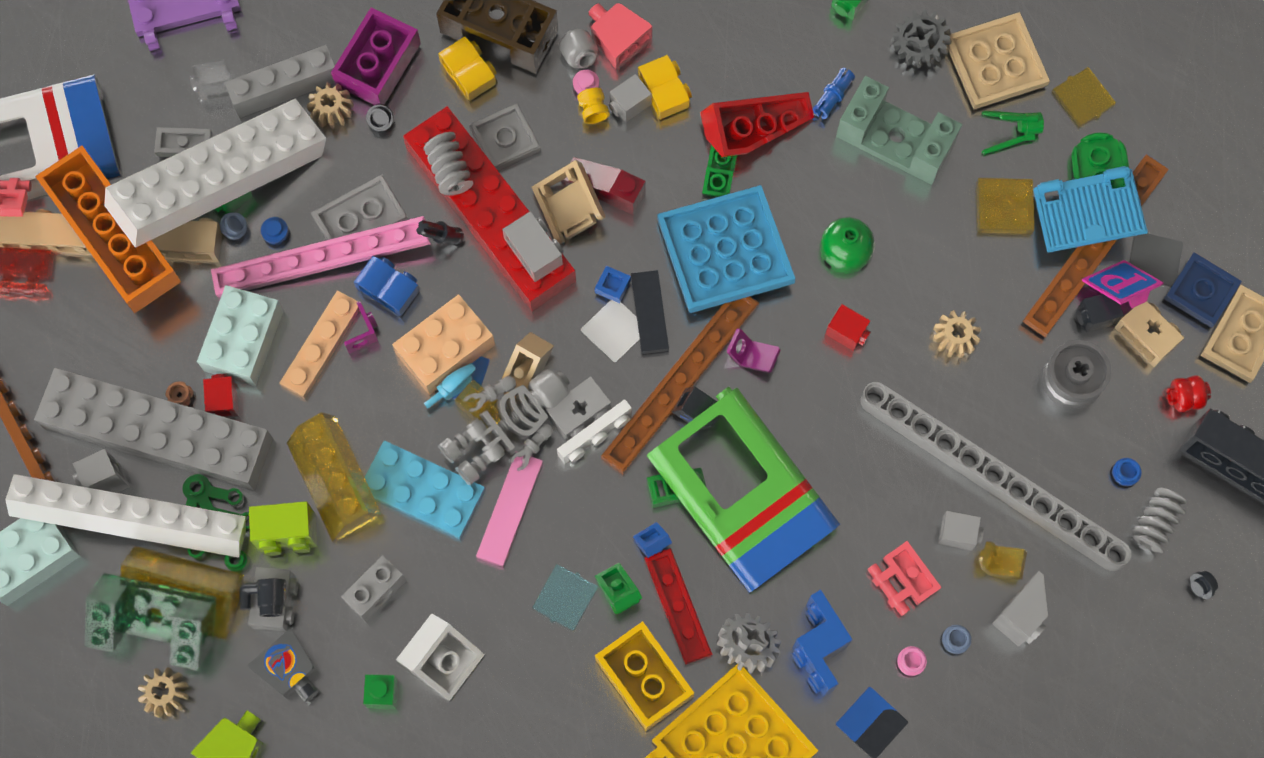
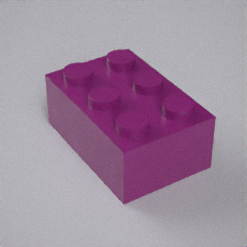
M370 7L331 71L335 86L339 84L342 90H347L349 93L373 105H385L421 44L418 29Z

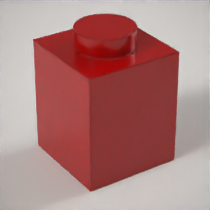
M841 304L829 323L825 335L854 351L858 344L863 346L870 336L871 331L867 330L870 320Z
M215 374L211 376V379H203L205 412L225 418L239 416L237 384L231 376L228 377L226 374Z

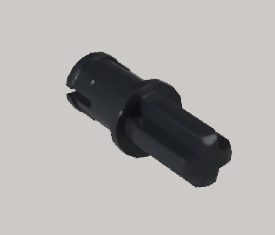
M422 220L418 223V228L416 229L419 235L432 238L436 243H443L445 241L458 245L464 238V233H459L463 231L460 227L448 226L443 221L433 223Z

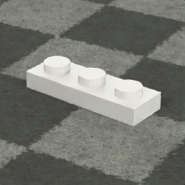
M624 399L557 448L558 457L564 464L570 460L572 463L579 460L586 453L584 451L592 444L594 446L599 445L608 437L607 433L615 427L620 429L630 421L629 417L632 415L631 406Z

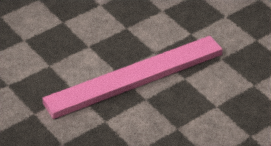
M421 216L211 269L215 294L218 298L221 297L225 285L247 291L370 260L372 256L378 258L430 245L428 237H423L416 232L418 223L422 220L425 221V218Z

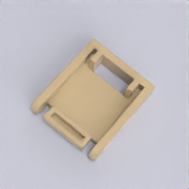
M575 160L532 186L551 233L559 244L565 242L563 233L567 239H571L596 224L595 217L600 221L605 218V213L580 161ZM566 177L574 182L553 194L551 187Z

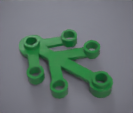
M201 474L191 475L185 480L182 490L187 498L186 506L197 507L199 504L202 509L249 517V512L239 514L215 508L209 499L224 500L229 505L238 507L244 501V495L239 489L231 488L226 490L211 486L208 478ZM194 484H201V489L198 492H192ZM238 493L239 499L236 502H231V495ZM250 525L246 526V531H250ZM187 549L188 554L194 559H202L207 553L206 551H201L199 554L194 555L193 549ZM242 550L240 562L236 565L231 563L233 556H225V565L233 573H242L249 566V557Z

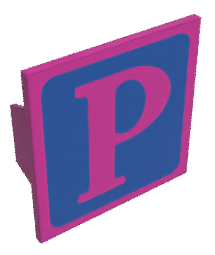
M1125 260L1082 279L1084 283L1120 305L1129 301L1131 308L1147 302L1150 291L1163 285L1162 281Z

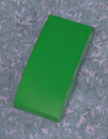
M711 145L702 194L716 197L730 194L737 155L722 157Z

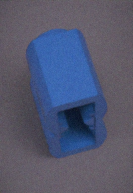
M372 256L354 280V285L360 292L401 317L420 291L418 284H416L418 280L406 271L403 274L394 269L395 265L387 258L381 257L379 259Z

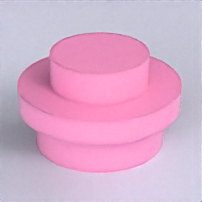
M581 70L573 78V88L578 94L589 88H599V78L591 70Z
M910 646L904 648L899 653L897 664L904 674L916 676L925 669L927 659L921 649Z

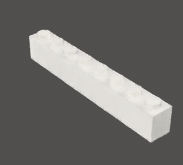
M16 474L13 475L5 499L9 516L233 557H240L246 534V516Z

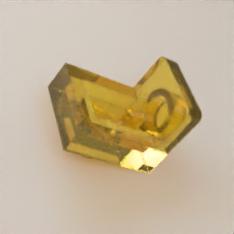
M986 541L985 549H982L980 552L979 563L981 569L989 576L1022 580L1027 551L1019 548L996 546L993 542Z

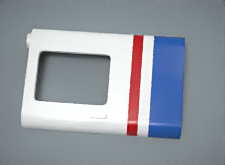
M95 74L0 99V123L25 118L36 159L34 167L1 175L0 180L20 178L21 181H31L32 189L30 192H27L28 200L48 195L35 176L80 146L85 148L107 179L121 176L101 103L103 101L101 86Z

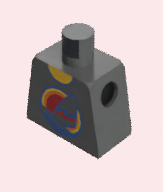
M290 628L247 665L285 698H289L297 692L304 702H308L319 692L310 681L318 670L300 639Z

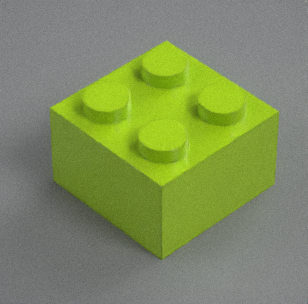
M307 501L249 507L250 541L260 552H264V555H280L281 550L292 549L294 553H306L310 551V548L318 547L316 513Z

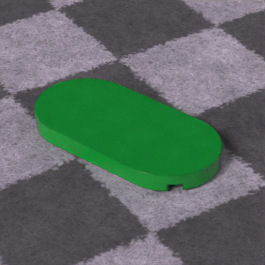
M1108 133L1089 134L1082 138L1072 151L1074 180L1100 175L1107 169L1122 166L1129 168L1125 145ZM1124 179L1111 180L1112 189L1125 187Z

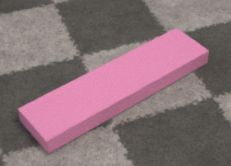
M524 456L516 457L511 464L476 557L478 559L504 567L543 465L542 460L530 457L526 468L517 471V468L521 467Z

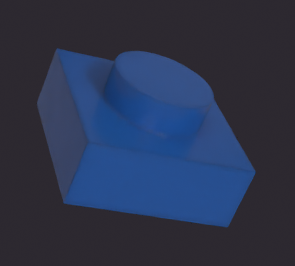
M606 266L594 288L595 293L620 303L631 282V276Z
M657 522L633 536L637 546L648 558L672 544L669 535Z

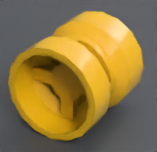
M589 88L578 94V103L584 109L582 116L586 124H596L610 116L608 106L603 102L605 96L601 88Z

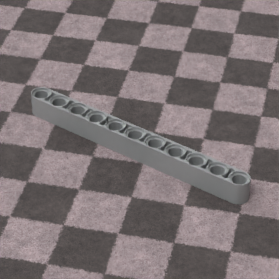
M872 382L865 387L861 396V406L866 412L1108 571H1117L1130 561V547L1104 528L884 384ZM876 393L881 397V402H871L867 395ZM899 408L904 412L905 417L896 418L892 415L891 410ZM915 425H925L928 428V433L921 434L917 432ZM939 440H948L952 445V449H943L939 444ZM971 455L974 457L976 465H967L963 460V456ZM987 471L997 472L1000 481L990 480L987 476ZM1011 487H1020L1024 492V497L1014 496ZM1036 503H1044L1048 508V513H1040L1036 509ZM1060 518H1066L1071 521L1072 529L1067 530L1063 528L1060 524ZM1085 534H1091L1095 537L1096 546H1091L1085 541ZM1109 551H1117L1121 556V562L1113 561L1110 558Z

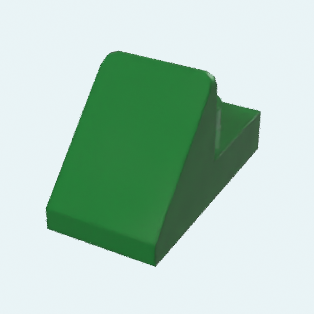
M620 563L595 575L596 581L615 614H619L636 605L642 599L638 588Z

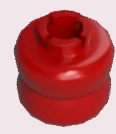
M1198 375L1188 378H1176L1172 380L1170 388H1167L1166 391L1168 403L1170 406L1173 405L1178 412L1203 409L1207 405V400L1211 398V395H1207L1211 394L1208 382H1204Z

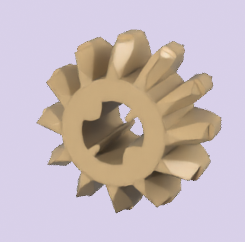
M327 82L325 89L316 86L317 94H309L311 102L307 104V109L311 112V119L314 122L318 121L320 127L323 128L329 123L330 128L334 130L335 123L339 122L340 125L344 126V118H351L352 113L350 109L354 107V104L350 99V93L347 90L342 91L341 85L337 84L332 88L331 84Z
M954 310L950 312L949 317L942 315L939 319L940 323L935 324L933 328L937 333L934 335L933 341L941 342L938 346L939 351H943L945 348L949 350L947 352L948 358L952 357L954 352L957 353L959 358H963L965 352L973 353L975 350L973 345H978L980 342V338L976 335L980 333L981 329L980 327L973 326L976 322L975 317L969 320L965 319L967 316L965 311L961 313L960 317L957 316ZM953 331L954 334H956L957 331L961 333V337L959 335L957 336V338L952 335Z
M167 667L162 674L161 670L156 668L153 672L154 678L147 674L144 676V680L148 682L147 686H138V690L146 693L140 696L138 700L140 703H147L144 708L147 713L154 710V716L161 718L165 711L168 717H172L174 713L173 707L180 711L183 709V705L179 703L180 699L188 700L189 695L181 691L187 689L189 685L187 682H180L183 677L181 673L177 672L173 675V670ZM165 688L169 690L168 695H162V697L158 695L159 690H165Z

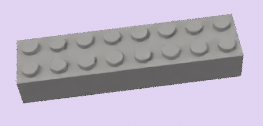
M54 368L34 421L43 429L250 490H255L273 440V437L266 429Z

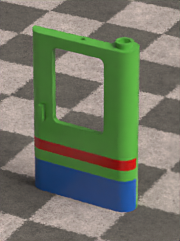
M727 387L716 396L719 401L646 456L750 593L835 530L840 523L738 388L732 390L730 387ZM719 415L726 418L767 473V479L727 509L720 507L678 450L679 445Z

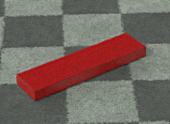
M669 548L649 558L645 557L644 561L685 666L711 657L713 654L672 549Z

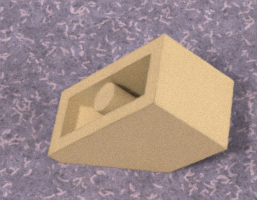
M530 332L516 344L502 379L511 376L516 381L515 388L524 385L529 391V382L543 371L554 345Z

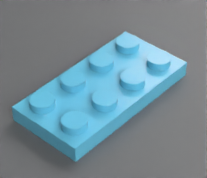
M385 440L358 489L360 493L458 539H461L486 490L484 486L475 482L467 485L460 475Z

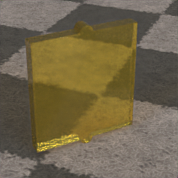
M1089 67L1075 76H1068L1067 81L1052 90L1079 127L1094 118H1100L1103 112L1116 104L1115 100Z

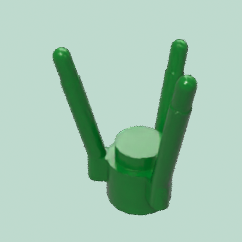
M982 111L983 116L1017 121L1018 131L1024 133L1023 136L982 150V154L995 152L1024 141L1035 140V134H1042L1044 129L1042 113Z

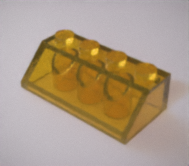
M321 412L297 426L287 445L332 542L338 541L381 516L379 507L336 416Z
M134 546L121 563L118 611L228 640L239 608V589L244 582V575Z

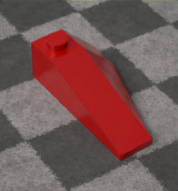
M809 92L712 103L700 112L705 137L722 157L747 154L814 118Z

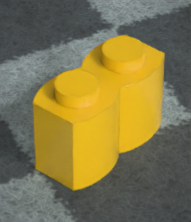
M464 36L439 52L438 55L447 73L455 81L465 97L471 101L496 85L495 75H497V72L490 61L485 62L480 57L482 52L476 42H470Z
M668 55L638 67V77L652 93V106L660 120L689 108V99L692 98L688 85L686 83L682 84L678 78L681 72L675 60L671 62Z

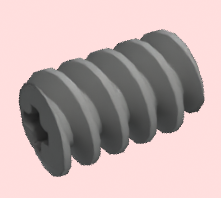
M454 132L441 133L430 139L424 146L425 154L428 155V162L432 165V173L435 174V181L439 184V191L443 195L461 194L473 185V181H465L470 177V172L467 170L462 171L467 167L465 161H459L462 159L463 153L456 151L460 146L458 142L453 141L456 138Z
M1161 487L1155 490V497L1150 499V507L1144 509V516H1141L1138 520L1139 526H1135L1132 530L1134 535L1132 537L1138 544L1158 553L1164 552V548L1158 543L1167 544L1170 541L1164 533L1174 534L1175 529L1169 524L1178 525L1181 522L1175 516V513L1184 515L1186 511L1180 505L1187 503L1186 499L1179 494Z

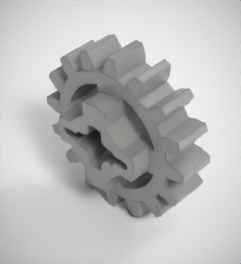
M746 613L743 619L739 614H735L733 620L730 618L726 620L718 633L720 638L717 645L723 647L720 654L730 657L727 662L728 664L738 663V670L745 666L749 673H753L755 667L760 672H763L766 666L772 667L781 651L778 649L781 640L775 639L778 634L777 630L770 631L768 628L771 623L766 622L762 624L760 616L753 620L749 613Z

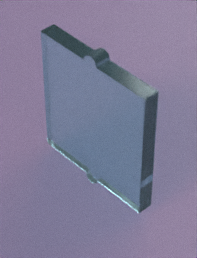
M556 564L532 609L549 617L552 623L556 621L574 631L598 586L581 578L578 572L574 574Z

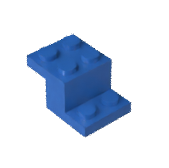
M819 590L810 596L806 604L808 610L805 611L810 622L814 626L817 624L819 626L796 639L792 647L794 650L792 657L800 669L805 667L810 675L807 680L816 694L820 692L825 697L833 692L839 684L825 662L847 649L853 639L823 592Z

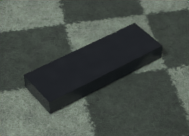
M658 270L631 273L641 354L669 351Z

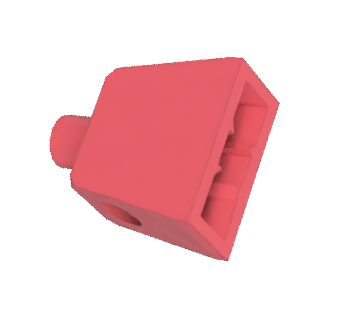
M597 3L588 13L595 21L591 26L592 38L615 69L652 38V25L620 3L615 4L608 11Z

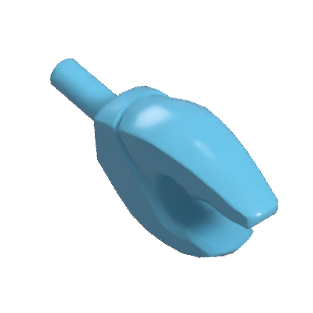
M468 364L449 374L436 387L439 392L424 403L427 409L441 398L448 400L461 393L471 382V374L476 370L475 366Z

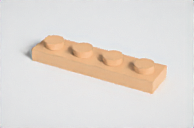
M337 290L281 379L280 385L304 399L306 398L360 310L356 303L358 301Z

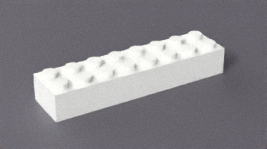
M295 98L106 187L104 206L136 248L322 157L326 137Z

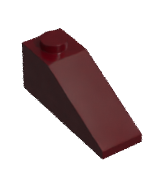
M573 157L571 162L575 160L582 162L599 200L634 215L646 193L645 180L622 169ZM567 177L561 180L562 182L568 185L574 183L573 181L568 180Z

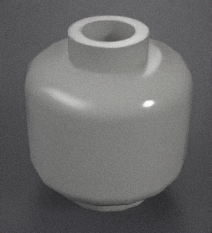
M584 29L568 31L559 44L560 52L569 66L573 68L585 69L590 67L598 55V46L589 32Z

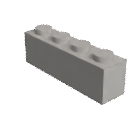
M324 45L224 83L239 118L315 91L316 86L323 88L327 82L333 84L334 80L331 71L335 65L327 46Z

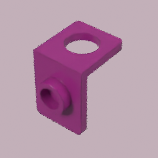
M360 301L356 303L369 331L344 342L348 353L378 341L373 328L378 327L372 312H365Z
M738 328L727 349V353L739 366L767 373L772 372L781 351L777 346L752 341L742 329ZM741 339L742 348L741 351L737 354L736 346L738 341Z

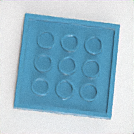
M761 185L657 214V220L689 313L795 284L796 278Z

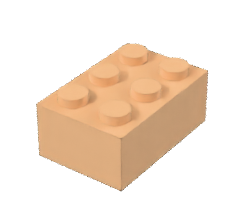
M458 294L392 345L396 355L430 396L449 374L473 363L493 348L495 341L492 333Z

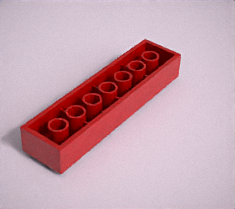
M446 106L403 135L406 149L439 190V184L435 181V174L432 173V165L428 162V155L425 154L424 146L430 139L441 133H455L456 138L453 141L458 142L460 146L456 151L463 153V157L459 161H465L467 167L462 171L467 170L470 172V177L465 181H473V185L461 194H442V196L531 312H533L576 282L575 269L565 256L561 254L563 265L534 282L505 241L503 235V228L530 211L450 108Z

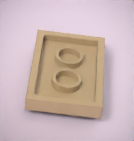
M1240 285L1200 356L1249 383L1254 380L1264 362V297Z

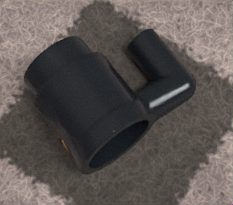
M268 578L259 579L254 583L242 584L239 589V610H251V594H257V607L259 608L260 617L283 616L286 580Z

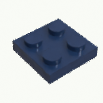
M1193 252L1164 299L1212 328L1242 281Z

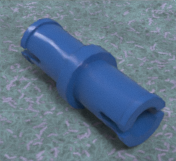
M841 68L832 83L826 85L823 90L824 94L812 109L818 117L823 112L821 118L826 119L836 103L843 100L844 92L855 79V75L851 70L844 74L846 68Z

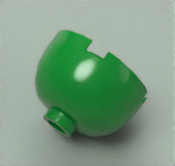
M844 217L838 218L829 224L822 234L819 247L822 259L833 270L847 274L860 271L862 267L870 262L875 248L873 232L866 223L860 219Z

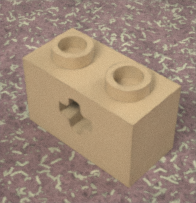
M1148 302L1134 307L1115 326V329L1153 367L1162 361L1184 339L1180 329L1174 323L1168 322L1161 315L1156 305ZM1153 329L1154 332L1149 333L1148 330Z

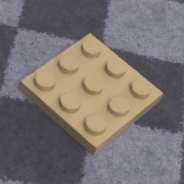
M1020 12L948 35L951 37L952 42L946 46L973 110L1048 86L1050 82Z

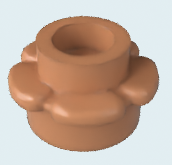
M174 382L167 388L165 396L168 398L167 401L188 406L191 403L190 399L193 397V390L185 382ZM178 393H182L180 398L177 397Z

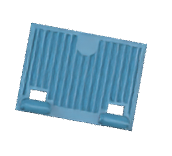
M1122 166L1107 169L1100 175L1065 182L1059 179L1042 182L1033 188L1047 253L1148 233L1133 172L1128 167ZM1124 179L1125 187L1112 189L1111 180ZM1058 191L1059 200L1046 202L1045 193Z

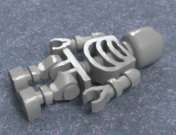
M545 369L529 382V391L524 385L515 388V379L507 376L493 386H485L484 390L478 394L473 393L466 396L463 400L464 402L468 401L469 398L480 399L476 402V407L470 408L468 411L474 412L480 409L485 402L489 400L493 402L497 400L498 395L506 393L497 401V411L501 418L500 422L496 423L486 410L479 416L488 427L484 425L481 419L476 418L466 426L467 429L462 434L458 433L454 436L455 440L452 441L450 438H447L438 445V448L448 461L453 463L462 456L460 449L465 450L469 447L468 443L473 439L476 442L480 439L484 442L485 446L482 448L484 452L479 457L474 456L471 459V463L465 460L455 468L467 485H471L480 478L477 473L478 471L483 472L486 469V465L492 461L496 462L505 455V450L499 442L507 452L515 448L504 432L509 429L514 434L522 437L535 433L531 439H527L523 443L525 446L519 452L514 453L509 459V463H513L516 457L524 456L521 467L517 468V471L523 470L528 465L531 455L533 453L537 454L542 442L546 441L553 433L551 425L543 424L548 418L543 408H554L569 394L567 385L570 382L561 371L556 373L552 369ZM515 396H516V400H517L518 404L520 405V406H518V407H517L516 402H515ZM506 400H507L508 407H509V409H510V411H511V413H509L508 415H507V412H506V410H505V402H506ZM526 414H527L531 419L535 420V423L532 422V421H530V420H528V419L525 417ZM520 422L523 426L528 427L529 430H522L515 423ZM492 431L496 437L490 441L486 435Z

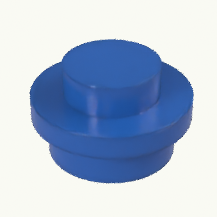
M270 217L261 225V235L268 243H280L288 235L287 223L282 218Z
M1122 458L1114 464L1112 474L1115 481L1120 485L1132 486L1139 481L1142 471L1140 465L1135 460Z

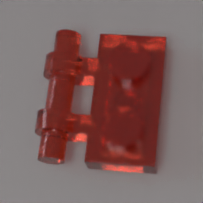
M0 247V277H3L0 281V295L11 296L12 293L25 294V297L46 295L47 285L38 283L39 279H50L54 253L51 250ZM15 278H27L25 283H14Z

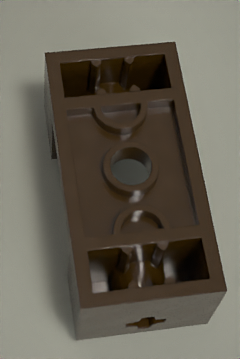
M443 0L436 13L440 33L456 40H460L464 36L467 38L468 34L472 33L510 49L511 63L535 74L558 32L557 10L533 0ZM493 10L504 12V16L500 19H493L489 15Z

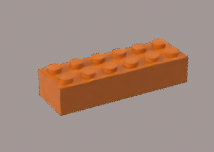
M80 146L35 176L134 314L181 282L152 240L135 248L104 206L105 189L111 184L83 146Z

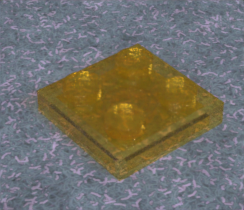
M978 178V233L1032 234L1034 232L1033 179Z

